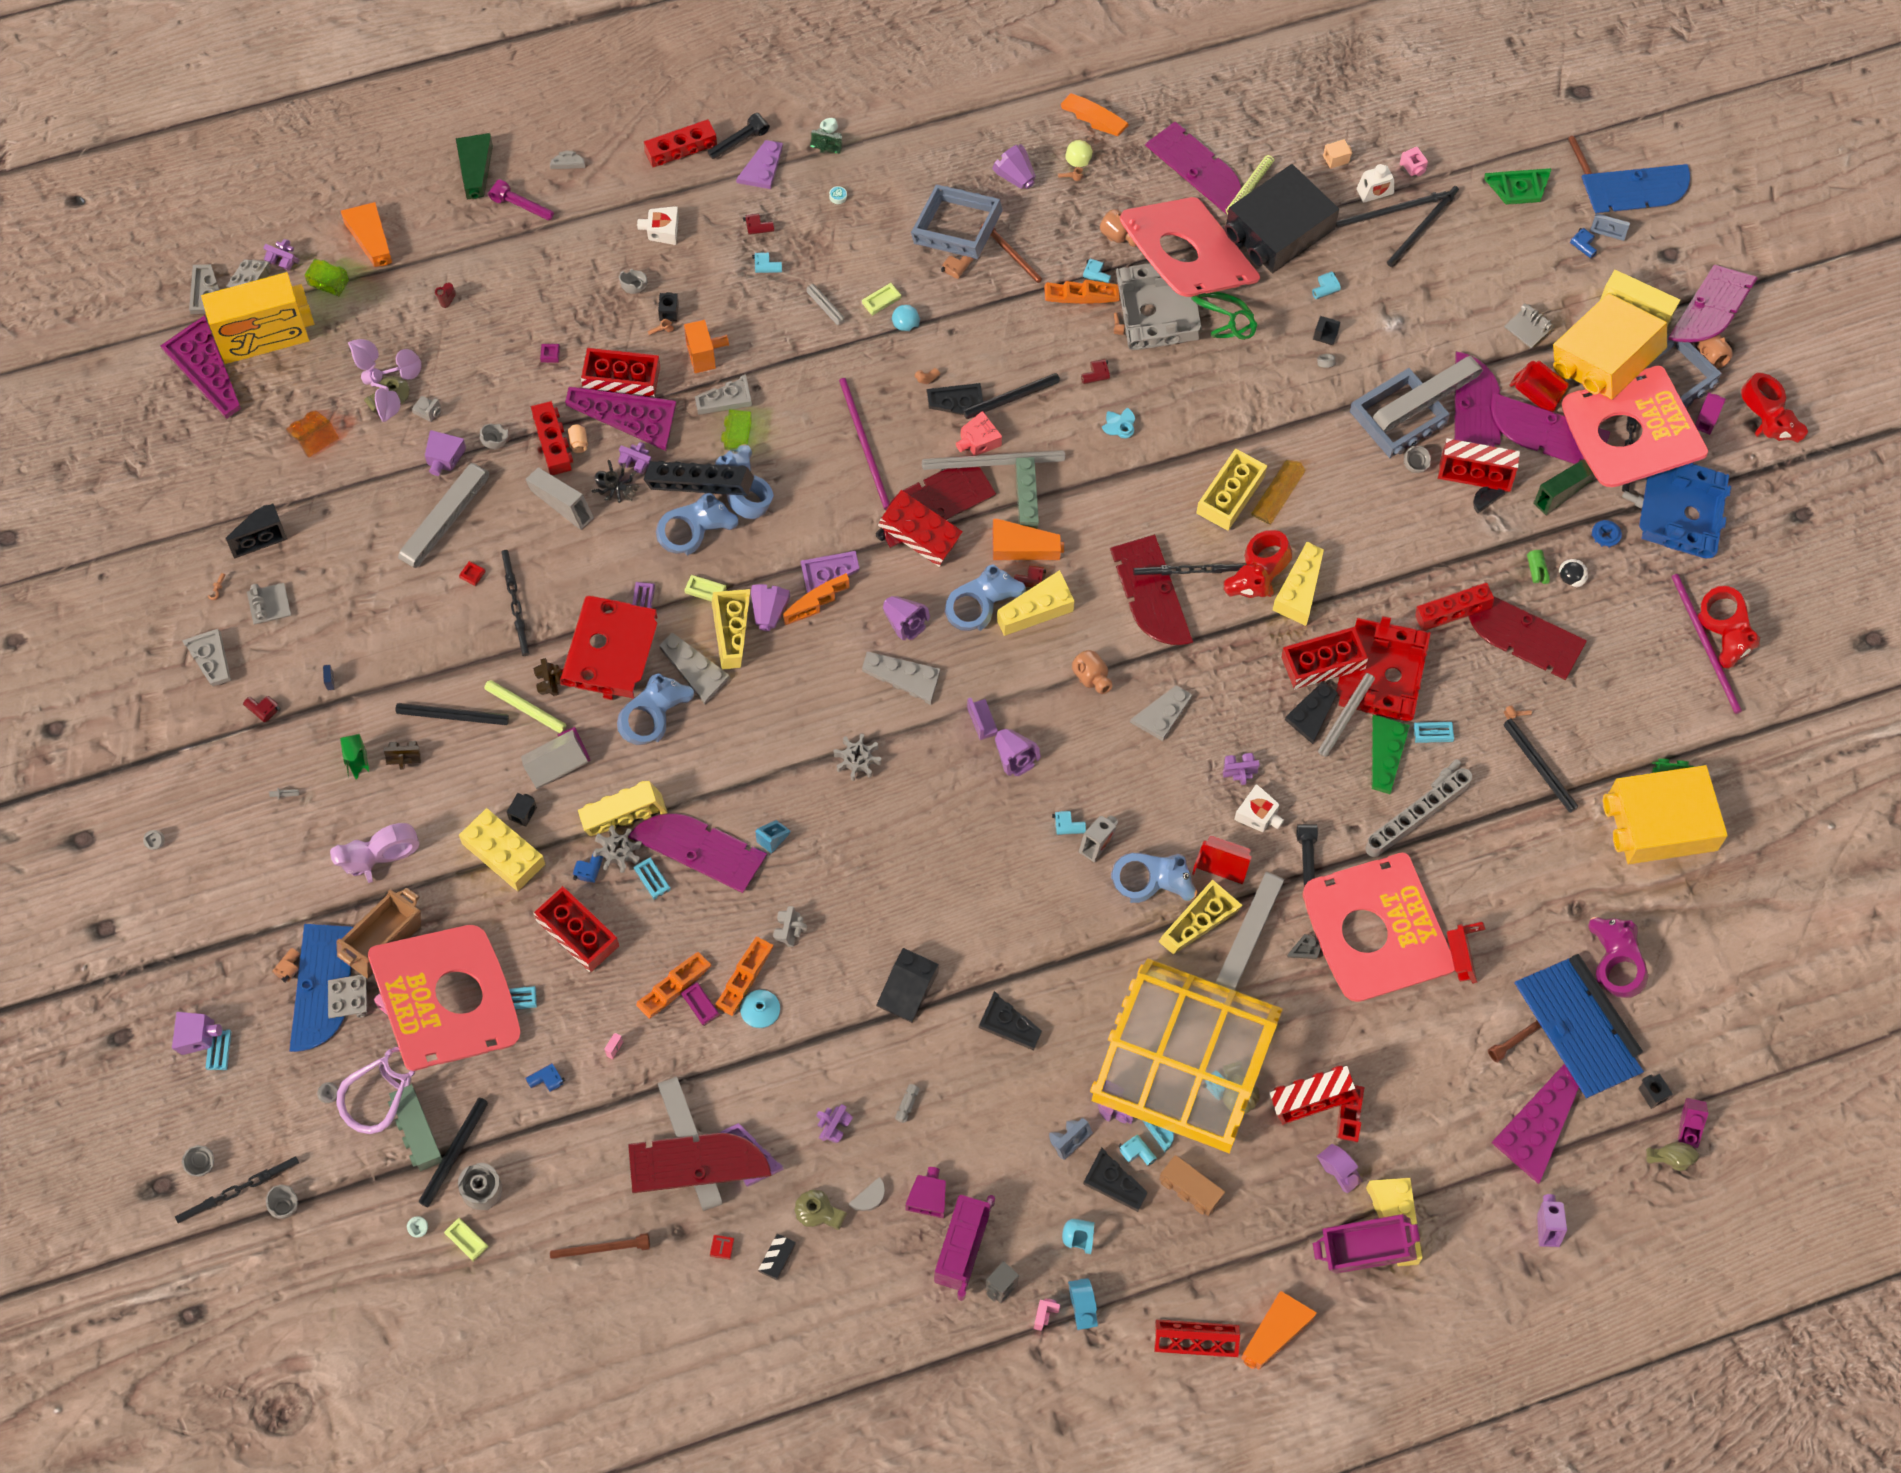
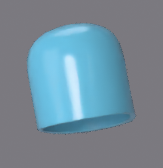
M1074 1218L1068 1220L1064 1225L1062 1240L1065 1246L1081 1248L1086 1254H1091L1095 1222Z

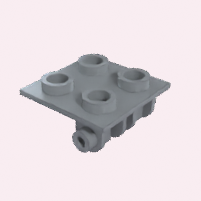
M244 259L235 274L230 278L226 287L230 288L267 278L271 273V268L268 266L270 262Z
M1524 303L1521 311L1504 327L1532 348L1555 326L1551 324L1550 320L1544 318L1543 314H1538L1539 311H1535L1530 307V304Z
M284 583L264 588L259 587L258 584L251 585L247 595L254 625L291 616Z
M363 975L328 980V1018L357 1014L358 1018L365 1017L367 1013V978Z

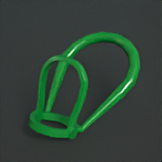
M1217 291L1191 297L1192 301L1197 305L1230 317L1228 325L1211 332L1212 338H1231L1236 336L1239 339L1246 340L1255 334L1257 322L1254 319V314L1241 299ZM1200 297L1216 298L1231 302L1242 310L1231 313ZM1238 314L1246 316L1250 321V324L1240 330H1237L1235 327V318ZM1230 328L1233 332L1228 334H1218ZM1251 329V332H1250L1249 335H1247V336L1242 335L1244 332H1246L1247 330Z

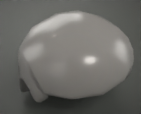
M630 269L628 273L622 271L619 275L621 287L626 293L637 294L647 286V277L642 271Z
M486 424L480 430L482 444L493 450L502 448L509 437L508 429L504 430L501 424Z
M1412 446L1404 455V464L1410 472L1422 473L1430 467L1431 455L1422 446Z
M196 1145L185 1152L182 1158V1165L184 1171L189 1175L200 1177L210 1172L215 1158L209 1148Z
M277 1185L268 1192L266 1207L273 1217L285 1219L291 1217L296 1212L298 1197L290 1186Z

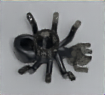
M608 460L610 471H598L595 474L596 485L604 490L593 489L592 493L598 492L600 495H603L610 490V495L604 498V501H610L616 490L618 503H621L620 491L622 490L625 498L633 501L630 497L636 495L633 491H638L637 488L640 486L637 484H625L632 482L633 476L637 472L633 471L629 479L620 481L624 477L626 463H623L621 474L618 476L613 471L611 460Z

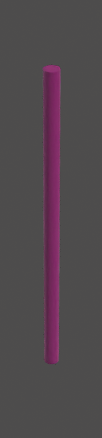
M841 378L839 382L883 508L887 510L890 503L847 380L846 378Z
M1678 574L1672 575L1671 578L1735 714L1742 712V709Z

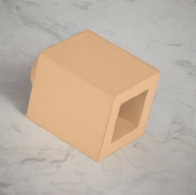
M1343 139L1325 145L1323 156L1329 168L1332 169L1348 164L1352 155V149Z

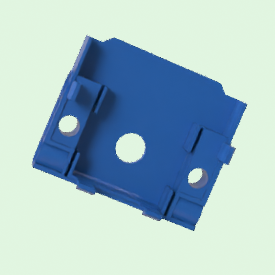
M1692 462L1647 477L1639 527L1643 531L1641 539L1701 558H1713L1718 551L1720 531L1726 525V517L1723 518L1725 499L1731 493V486H1728L1729 474L1725 475L1722 472H1716L1715 470L1695 465ZM1685 508H1695L1699 513V518L1697 520L1688 519L1684 512Z

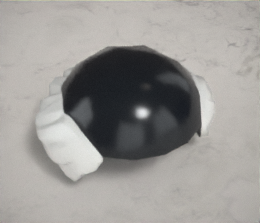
M1570 559L1560 565V577L1566 584L1577 588L1587 581V567L1580 560Z

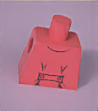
M982 411L961 428L962 440L956 442V447L960 452L969 448L973 455L977 456L1002 446V436Z

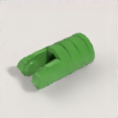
M1530 551L1527 554L1533 583H1539L1541 580L1542 584H1549L1550 579L1543 551Z

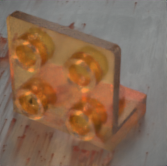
M317 410L307 413L304 418L291 423L286 428L287 433L298 441L308 458L339 439L331 422Z

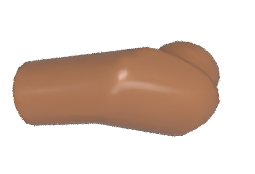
M936 368L929 373H923L922 370H919L915 373V378L918 379L919 383L929 384L940 375V372Z

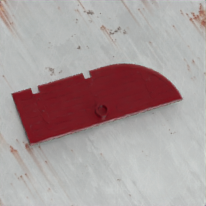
M980 466L963 467L960 469L947 468L924 479L923 482L926 485L924 487H921L918 482L902 490L945 520L996 495ZM896 496L892 499L888 507L891 505ZM884 530L885 538L890 548L902 543Z
M1156 535L1111 547L1110 551L1114 562H1122V564L1116 566L1126 598L1134 597L1135 601L1128 604L1139 628L1146 635L1161 643L1170 645L1193 643L1170 575H1133V568L1166 565Z
M1495 596L1492 608L1468 616L1474 630L1486 642L1505 652L1511 647L1514 649L1512 655L1545 671L1550 666L1553 668L1551 674L1563 680L1567 679L1587 643V640Z
M734 1134L699 1135V1142H693V1136L652 1141V1147L646 1148V1142L628 1144L633 1194L772 1176L769 1163L762 1151L749 1140Z

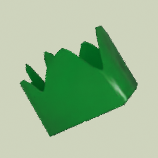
M356 734L340 738L342 756L345 766L347 765L348 778L349 767L355 779L358 778L359 772L363 768L369 772L367 751L361 735Z

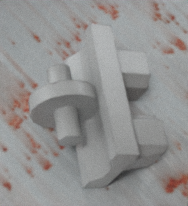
M788 906L786 911L778 912V922L784 924L783 929L776 928L773 935L776 941L784 942L788 947H794L795 938L800 937V933L806 932L808 928L803 923L804 918L800 917L801 914L796 912L793 906Z

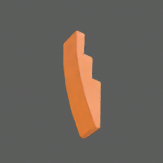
M1070 93L1061 103L1063 110L1075 113L1077 119L1089 122L1093 129L1119 136L1129 126L1125 120L1116 114L1078 95Z
M1084 280L1083 283L1065 281L1064 285L1047 282L1044 286L1045 301L1075 304L1119 301L1118 284Z
M847 573L823 583L797 600L783 613L784 624L788 625L820 613L821 605L835 601V593L849 588Z
M757 936L736 965V970L727 982L726 989L715 1003L717 1009L731 1016L734 1015L773 949V944Z
M699 952L695 953L671 970L668 977L656 984L650 993L637 1001L636 1006L651 1019L696 982L711 967V964Z

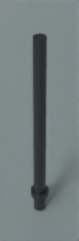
M1453 186L1450 191H1447V198L1442 199L1391 256L1387 261L1388 266L1392 267L1449 201L1454 200L1456 193L1459 191L1457 186Z
M1433 192L1429 196L1338 220L1336 228L1430 202L1437 203L1438 200L1447 198V192Z

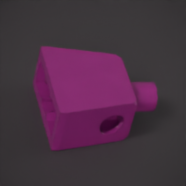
M928 1167L926 1176L917 1175L906 1201L905 1211L944 1219L946 1181L938 1179L939 1168Z

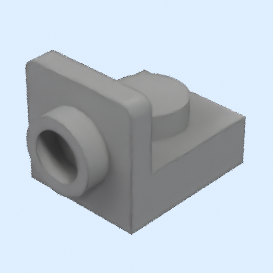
M421 396L412 408L414 414L429 422H432L441 411L438 399L435 398L431 401L424 396Z

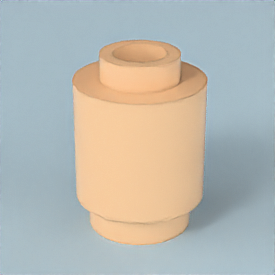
M578 424L572 425L567 430L570 448L574 453L585 452L588 446L585 427Z

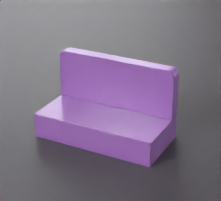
M968 698L967 709L979 739L983 740L996 736L998 730L986 700L983 699L973 703L972 698Z

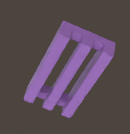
M636 582L632 604L637 606L639 589L643 587L640 606L644 607L647 588H650L647 608H652L655 584Z

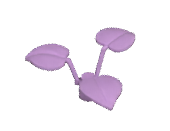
M364 339L350 341L348 345L350 346L355 364L361 370H365L361 374L363 383L366 385L371 384L372 387H379L375 392V404L382 422H385L399 411L400 399L396 392L389 391L387 386L378 384L382 379V375L400 370V375L403 379H414L420 373L421 360L412 350L403 349L396 355L398 367L381 372L374 368L376 365L374 361L379 356L376 346Z

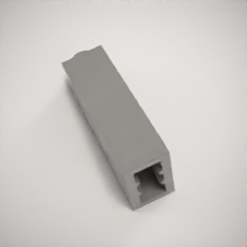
M539 467L525 479L530 490L580 530L594 518L582 493Z

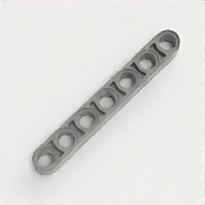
M1468 356L1381 408L1374 414L1373 419L1384 432H1387L1474 380L1482 373L1483 369L1472 356Z
M470 463L402 547L398 558L413 568H417L485 484L489 477V471L475 463Z
M1465 768L1457 770L1369 837L1365 847L1367 854L1372 857L1380 856L1465 792L1472 780L1471 772ZM1458 778H1462L1466 782H1461ZM1444 789H1449L1452 793H1447ZM1429 800H1435L1437 804H1433ZM1416 810H1419V811H1421L1423 814H1422V815H1419V814H1417L1415 811H1416ZM1401 821L1407 822L1408 825L1405 826L1401 824ZM1386 832H1391L1394 836H1388ZM1371 843H1377L1380 847H1374Z
M1266 871L1216 984L1234 991L1236 990L1285 880L1284 878Z
M677 1076L658 1083L676 1137L693 1136V1142H699V1136ZM716 1183L694 1186L703 1211L723 1204Z

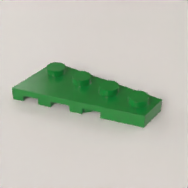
M1372 715L1371 789L1386 794L1391 793L1410 725Z

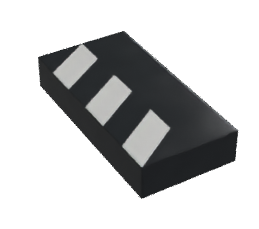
M777 1233L758 1271L778 1280L796 1242Z

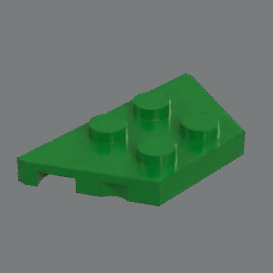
M1551 168L1485 173L1484 180L1506 205L1536 203L1542 199Z

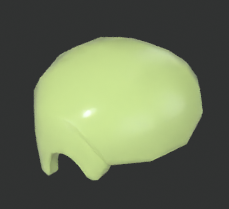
M1072 141L1067 147L1065 155L1067 162L1075 167L1087 166L1092 158V147L1086 141Z

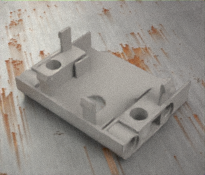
M1180 259L1179 261L1186 262V259ZM1150 263L1116 269L1129 349L1140 350L1199 340L1198 331L1201 329L1197 304L1192 301L1191 297L1181 296L1176 293ZM1144 305H1153L1156 308V312L1151 316L1143 315L1140 310Z

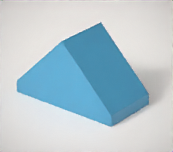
M775 820L757 828L755 831L758 844L772 854L791 831Z

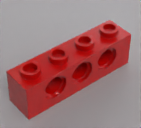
M709 119L644 141L645 153L652 168L717 145L716 133Z
M552 401L530 406L550 475L553 476L572 471L570 464L574 462L571 452L567 453L566 448H569L567 438L562 437L564 428L562 422L558 423L557 418H560L558 408L553 407Z
M1486 582L1416 607L1415 617L1421 630L1427 631L1492 608L1494 596Z

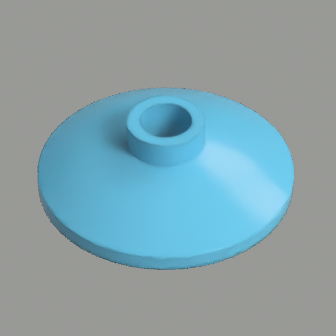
M755 990L747 994L742 1000L740 1006L741 1016L748 1025L754 1028H765L772 1025L778 1019L780 1003L773 993L766 990ZM758 1004H763L764 1006L762 1009L756 1008Z

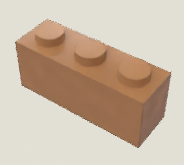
M1176 1155L1160 1174L1159 1180H1161V1184L1165 1188L1173 1189L1177 1192L1181 1200L1189 1201L1193 1204L1195 1210L1200 1214L1205 1213L1209 1216L1222 1200L1225 1191Z

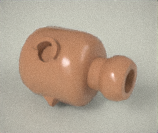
M1117 209L1110 210L1100 223L1101 233L1107 236L1110 241L1123 243L1127 240L1130 246L1137 247L1120 221L1122 212Z
M1720 334L1708 340L1697 342L1699 343L1697 350L1717 369L1724 367L1730 362L1733 355L1732 349Z
M1086 650L1075 657L1072 662V670L1079 678L1080 683L1082 682L1087 688L1095 687L1099 694H1106L1112 689V681L1106 678L1108 667L1095 651Z

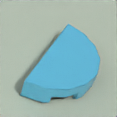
M1143 1121L1163 1151L1166 1152L1171 1147L1174 1132Z

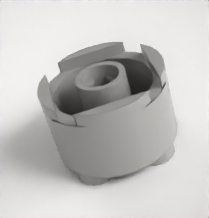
M476 1163V1165L468 1166L461 1172L458 1179V1188L464 1202L469 1207L476 1210H489L499 1201L502 1195V1183L492 1166L485 1163Z

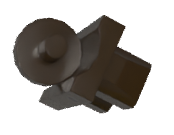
M543 658L540 660L541 665L533 668L536 678H544L543 682L537 683V691L541 695L550 693L553 696L559 695L557 684H560L563 669H559V665L548 663L547 659Z
M409 741L407 746H400L397 742H389L388 747H384L386 765L399 764L400 770H404L405 764L421 763L420 748L416 741Z

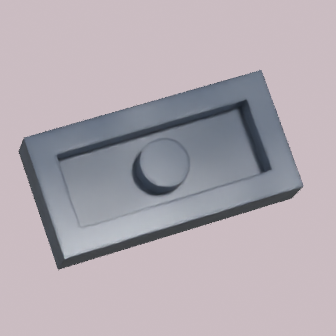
M1596 213L1590 231L1624 241L1630 223L1608 217L1605 213Z
M1084 1118L1080 1121H1066V1134L1059 1132L1049 1133L1051 1144L1056 1149L1058 1156L1063 1160L1093 1133L1088 1121Z

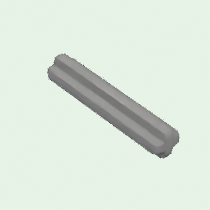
M814 284L806 288L807 293L836 325H841L844 322V316Z

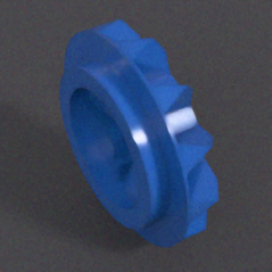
M1602 520L1594 525L1591 537L1601 547L1608 546L1610 548L1618 544L1621 540L1622 532L1616 523ZM1611 532L1609 537H1602L1603 533Z

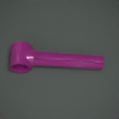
M498 179L488 192L489 198L496 203L508 201L548 221L553 218V211L512 192L508 183L501 179Z

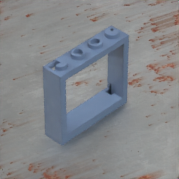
M936 184L911 231L914 244L978 259L1003 211L1000 199ZM942 201L989 212L975 242L927 230Z
M1668 335L1667 348L1657 358L1675 346L1707 377L1680 397L1685 408H1688L1696 398L1700 399L1703 397L1708 389L1715 388V385L1720 382L1718 380L1722 373L1692 344L1668 340ZM1640 376V377H1637L1636 379H1637V381H1639V380H1642L1643 378Z
M1410 368L1353 401L1350 408V413L1389 458L1402 454L1409 446H1415L1422 438H1428L1435 430L1442 429L1448 423L1450 415L1441 403L1437 401L1428 407L1436 417L1393 443L1366 412V409L1407 384L1412 389L1423 384Z

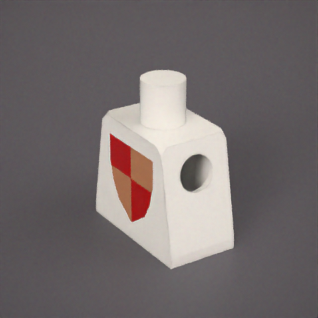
M1379 164L1376 168L1363 173L1357 186V191L1363 203L1394 194V178L1388 166Z
M678 207L650 209L648 219H638V230H647L648 239L651 241L676 245L679 219Z
M1255 785L1239 807L1234 819L1261 832L1269 824L1279 829L1284 822V819L1276 815L1279 803L1258 785Z

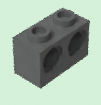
M1004 1261L986 1279L987 1296L994 1302L997 1300L999 1303H1002L1018 1286L1019 1275Z

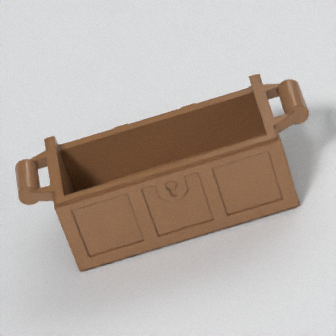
M408 888L397 893L390 889L384 899L372 908L342 939L336 941L337 957L368 979L373 974L368 958V952L371 947L410 938L421 927V910L415 907L420 896ZM403 894L404 896H406L407 898H409L411 901H413V903H410V902L407 901L405 898H403L401 895Z

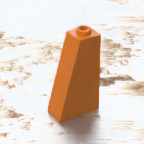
M373 202L341 210L345 226L374 267L392 263L376 203Z
M993 519V560H1060V554L1064 553V542H1061L1059 534L1000 519Z
M1280 1291L1241 1357L1244 1360L1243 1363L1249 1368L1261 1369L1313 1321L1317 1312Z

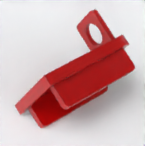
M1531 361L1525 368L1515 374L1509 386L1515 385L1519 392L1539 408L1553 412L1569 384L1541 361Z
M1209 836L1208 841H1203L1192 875L1195 874L1198 868L1243 884L1252 858L1250 856L1251 850L1235 843Z
M1483 922L1465 926L1460 924L1457 925L1458 929L1447 931L1454 969L1458 974L1460 982L1471 980L1472 984L1478 983L1467 934L1486 930Z

